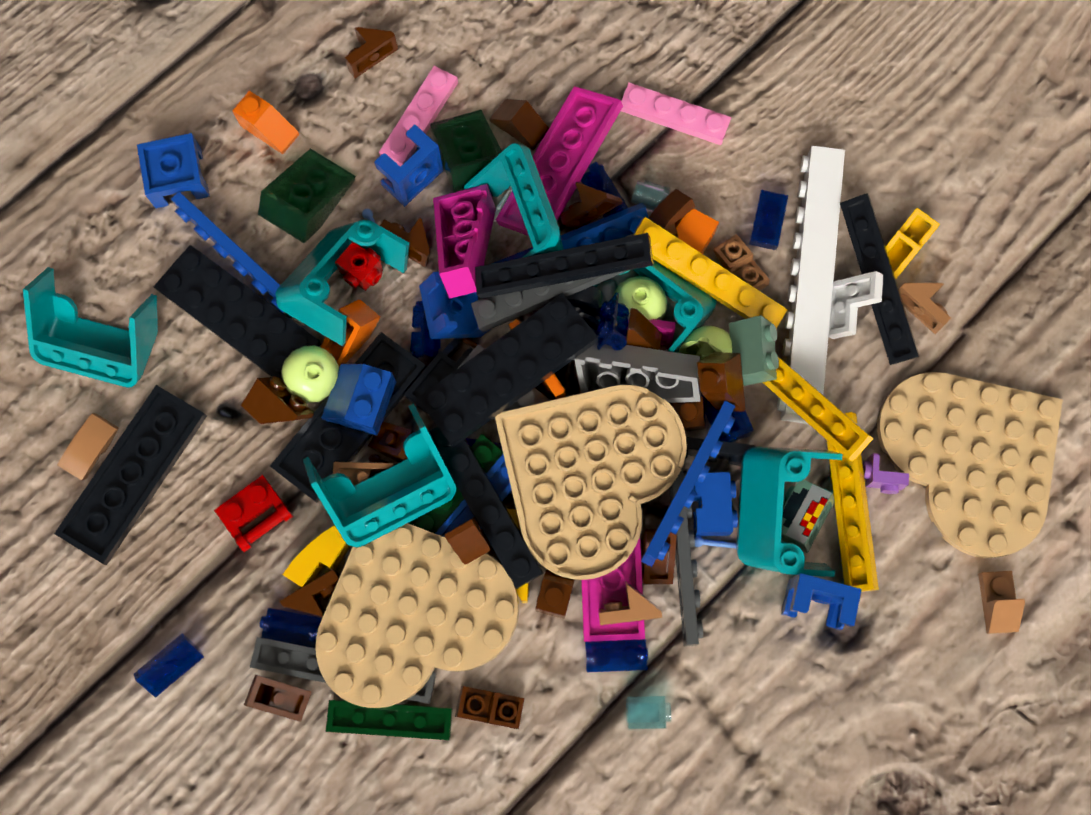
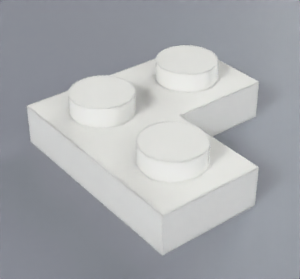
M874 271L833 281L829 338L836 339L856 335L858 307L882 302L883 274Z

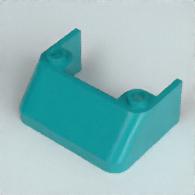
M517 143L510 144L464 185V189L488 184L491 196L498 197L511 186L533 249L522 258L564 250L559 226L531 151L527 146Z
M359 220L330 230L276 291V304L280 310L341 346L346 343L347 316L326 305L324 302L330 293L327 280L338 269L335 261L352 241L365 250L367 247L371 248L381 257V261L398 271L405 273L407 270L409 242L370 220Z
M653 260V266L632 270L640 276L649 277L658 282L665 291V295L676 303L673 312L674 318L685 330L668 351L679 353V348L695 329L702 327L712 315L717 300Z
M47 267L23 289L29 352L36 362L123 387H133L142 378L158 335L157 295L151 294L129 317L128 331L79 318L75 302L68 296L55 292L53 268Z
M414 403L408 407L420 430L410 434L404 441L403 449L408 459L354 486L350 478L342 473H335L321 479L309 457L303 459L312 488L342 538L349 546H364L440 507L455 496L456 485Z
M760 446L751 447L744 452L741 462L736 546L737 556L742 563L747 566L783 574L798 575L802 573L810 576L835 577V570L827 564L805 562V556L800 547L793 543L781 542L785 482L804 480L810 472L811 458L842 460L843 454L830 450Z

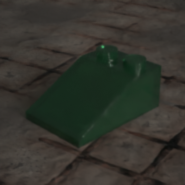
M482 110L430 123L435 143L439 145L442 164L453 193L465 190L464 185L502 152Z
M310 148L261 191L258 215L302 243H305L322 227L351 187L356 176Z

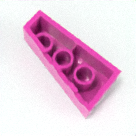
M488 184L433 198L439 275L449 298L477 292L475 267L484 266L496 212Z

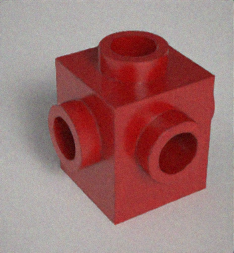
M353 241L335 261L339 272L344 275L342 278L353 288L359 286L366 291L370 286L376 285L382 277L381 257L371 248L367 247L365 250Z

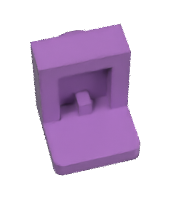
M873 453L866 461H863L864 478H866L865 487L880 488V492L885 494H897L899 490L901 491L909 485V473L879 471L880 454Z

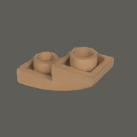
M737 234L714 248V253L723 268L759 291L769 285L770 279L755 263L753 253Z
M92 413L65 450L57 466L80 480L88 478L100 454L106 452L119 428L98 414Z

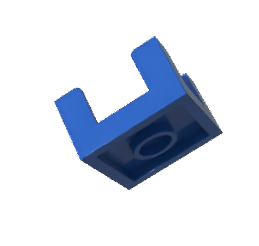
M415 124L406 132V136L417 145V151L401 167L385 153L374 161L376 168L387 178H383L380 181L381 185L404 207L444 171L439 145Z
M192 133L137 144L144 192L155 208L168 206L164 196L177 194L178 192L191 191L196 199L210 197L208 184L203 178L200 169L199 159H203L202 149Z
M433 272L419 285L431 339L480 338L488 332H482L479 329L471 303L478 301L477 292L449 298L439 272Z
M800 573L788 580L781 615L795 618L797 612L807 613L812 600L829 605L826 620L827 627L842 630L844 624L853 627L855 626L862 589Z

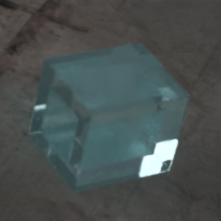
M665 696L626 697L627 729L666 728V722H671L670 703H665Z

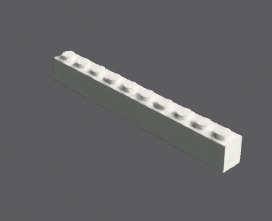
M811 146L808 155H803L800 172H805L804 181H800L798 197L802 198V205L798 206L795 223H800L799 232H795L793 249H797V256L792 259L790 275L795 277L794 285H790L788 291V302H792L791 312L788 311L786 315L785 328L789 329V339L785 338L782 355L787 356L786 363L823 394L845 150ZM778 397L777 411H781L782 421L808 424Z

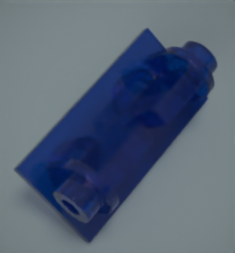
M598 162L590 164L588 167L590 171L585 173L581 179L582 184L620 197L623 202L602 215L603 218L627 209L628 206L624 198L621 197L604 170V166L602 164L599 165Z
M617 292L610 301L606 300L602 304L598 313L600 317V324L596 331L599 340L598 350L604 344H607L614 350L619 351L627 344L628 330L626 328L628 327L629 309L625 304L618 303L619 293Z
M417 301L416 306H413L412 327L421 328V331L411 333L410 352L419 359L424 358V354L434 359L440 349L441 340L430 338L423 302Z
M268 608L266 616H262L260 620V628H263L261 638L316 649V637L322 618Z
M646 639L585 642L587 672L648 670Z

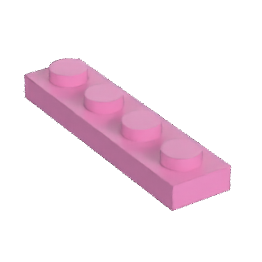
M436 66L432 68L379 151L380 156L383 153L387 154L401 167L414 154L417 145L406 136V132L415 124L425 134L427 133L458 84V77Z
M628 83L621 100L623 105L622 112L718 145L722 144L731 120L730 116L632 83Z

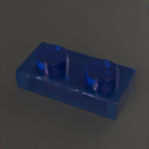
M761 190L749 245L777 250L788 195Z
M182 633L133 675L135 680L156 698L204 658V655Z

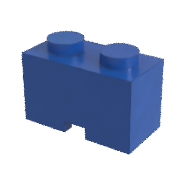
M730 472L708 473L703 483L696 481L692 489L697 492L694 501H698V508L695 509L696 512H693L694 536H730L733 533V528L738 526L737 510H732V498H736V482L731 481Z

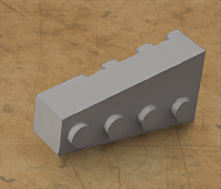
M598 341L574 359L581 393L617 385H634L649 389V391L665 399L668 403L701 401L697 367L700 356Z

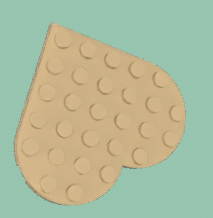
M922 373L904 380L886 397L878 415V440L883 453H886L897 472L909 473L910 481L926 486L925 501L931 522H934L944 536L942 538L959 551L971 556L999 558L1025 548L1036 538L1043 527L1048 509L1063 399L947 373Z
M611 386L501 412L495 417L523 539L533 557L543 567L556 575L569 579L588 580L604 576L617 569L628 559L641 533V504L657 498L669 489L678 477L686 457V435L677 412L665 399L649 391V389L639 386Z
M407 523L364 546L352 547L318 628L316 658L319 670L327 685L338 696L352 704L367 708H386L401 703L414 696L423 688L435 668L455 672L473 670L492 661L505 649L515 632L519 617V600L515 586L502 565L488 554H484L472 562L464 564L445 537Z

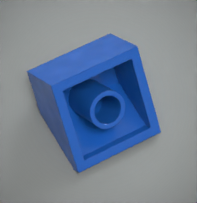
M341 364L337 381L330 392L321 418L378 436L396 384L392 372L365 364Z

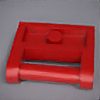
M261 475L214 510L244 553L252 548L251 544L283 520L287 522L294 517L264 475ZM272 506L276 508V512L246 534H243L242 528Z

